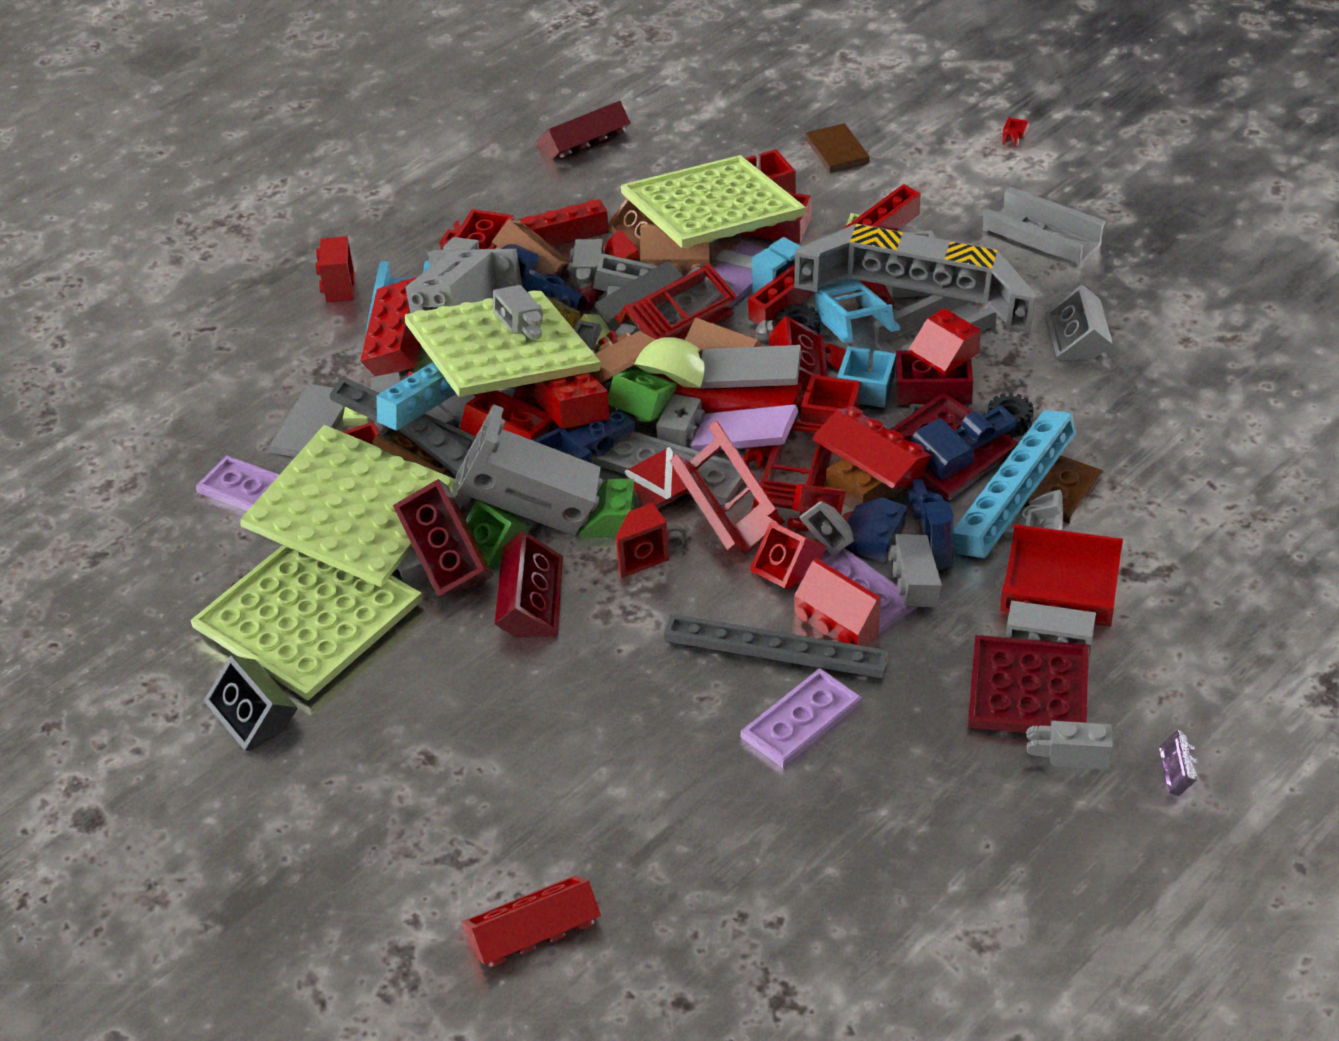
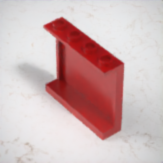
M1014 524L1005 583L1001 593L1000 611L1009 612L1011 601L1096 613L1094 625L1111 627L1123 538Z

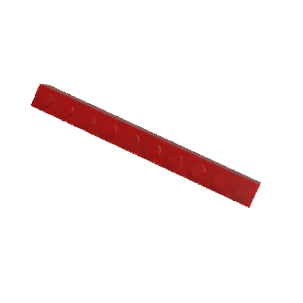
M902 184L844 228L854 224H862L898 231L920 215L921 193ZM795 264L748 298V319L757 325L763 320H774L776 323L779 311L782 312L784 307L787 309L788 305L796 307V304H801L814 294L813 291L794 288Z

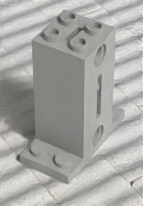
M517 249L432 250L428 253L430 268L408 284L406 292L410 313H414L417 310H433L441 306H456L464 302H479L487 298L493 299V290L516 285L522 286Z
M493 404L456 474L452 494L459 508L461 509L463 504H468L472 497L575 536L579 528L587 524L590 510L595 511L598 505L599 496H596V493L599 491L602 479L599 478L600 466L503 430L505 420L501 419L503 408Z

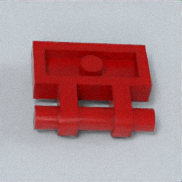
M797 483L792 510L800 512L799 516H801L822 501L834 507L841 515L846 491L840 488ZM799 516L788 519L787 526L789 528H794L798 532H807L809 530Z

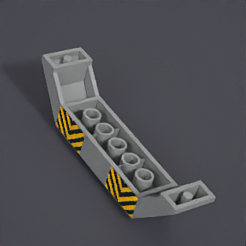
M854 224L799 247L795 252L794 288L818 292L820 287L845 278H853L988 304L1006 323V329L1030 333L1036 293L996 249Z

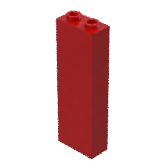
M653 374L676 383L677 388L673 394L701 399V408L705 411V414L796 405L798 409L801 408L805 396L802 393V383L798 382V385L699 389L683 387L665 374Z

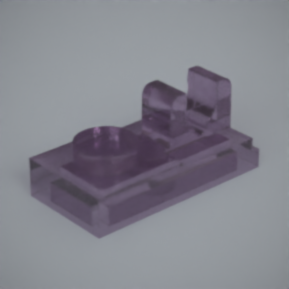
M1177 730L1159 748L1168 791L1170 794L1179 797L1197 781L1194 767L1197 759L1191 756V753L1195 750L1194 746L1188 743L1187 736L1182 731Z

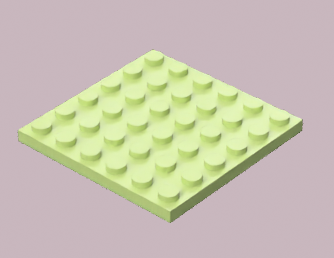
M741 155L621 185V193L681 248H691L696 244L710 243L715 241V239L733 237L741 232H751L760 227L774 226L779 222L793 221L798 217L806 216V207Z
M542 291L528 292L543 310V320L540 325L542 336L538 340L529 339L524 333H511L493 312L492 298L473 303L464 302L450 307L441 306L427 311L417 310L414 313L405 314L406 325L458 397L599 371L601 361Z
M323 425L240 519L241 527L382 587L413 548L393 505L437 479L448 485L451 492H453L455 479L420 464L405 461L402 457L393 456L379 447Z
M282 545L192 618L191 623L193 628L235 655L257 660L271 678L304 699L310 700L423 599L421 592L392 575L382 587H379Z

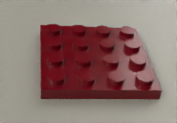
M943 392L889 430L901 433L903 439L911 442L917 430L938 418H941L953 430L961 427L963 419L973 411ZM1004 433L975 449L972 464L943 480L927 466L922 477L923 482L950 501L1005 461L1019 443Z
M975 635L968 727L1026 733L1027 728L1032 726H1051V721L1087 723L1089 645Z

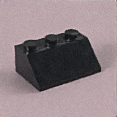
M230 655L203 700L245 751H250L282 733L298 709L257 660Z

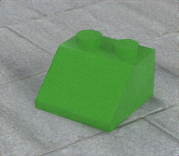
M631 367L613 376L608 394V404L614 406L613 409L616 411L629 412L636 415V419L640 421L650 422L660 417L675 392L677 384L651 373H646L639 368Z
M607 479L601 484L599 491L596 493V496H599L598 505L595 511L590 510L587 524L580 527V538H616L628 512L635 509L634 479Z
M477 499L466 518V522L490 569L501 563L502 547L522 530L526 533L530 530L528 525L510 512Z

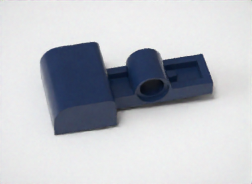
M508 244L501 248L517 249L522 287L527 293L530 291H542L557 310L572 317L578 314L584 294L563 285L564 280L558 275H542L536 272L539 255L515 244Z
M1002 405L983 415L977 411L969 413L963 419L961 427L953 430L945 421L938 418L917 430L911 442L923 446L924 451L931 455L927 466L943 480L972 464L975 449L1017 427V419Z
M618 410L609 414V419L592 422L570 433L558 428L532 441L592 463V450L598 455L606 454L612 448L615 439L635 430V422Z
M913 479L912 490H908L909 506H912L914 520L919 521L923 535L928 537L936 568H948L953 564L954 515L949 502L943 501V497L940 494L927 493L923 479Z

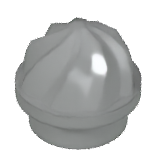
M763 320L756 327L755 335L762 343H769V333L776 327L775 321Z
M668 524L669 550H679L684 546L686 533L677 524Z

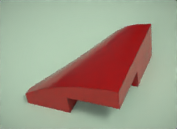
M621 229L610 237L604 248V254L633 261L640 258L639 250Z

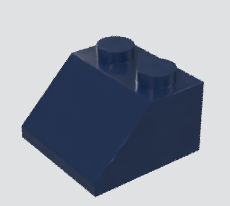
M879 498L856 505L847 521L851 527L854 541L844 548L885 564L888 559L889 546L893 545L895 534H901L905 527L907 506L886 498Z

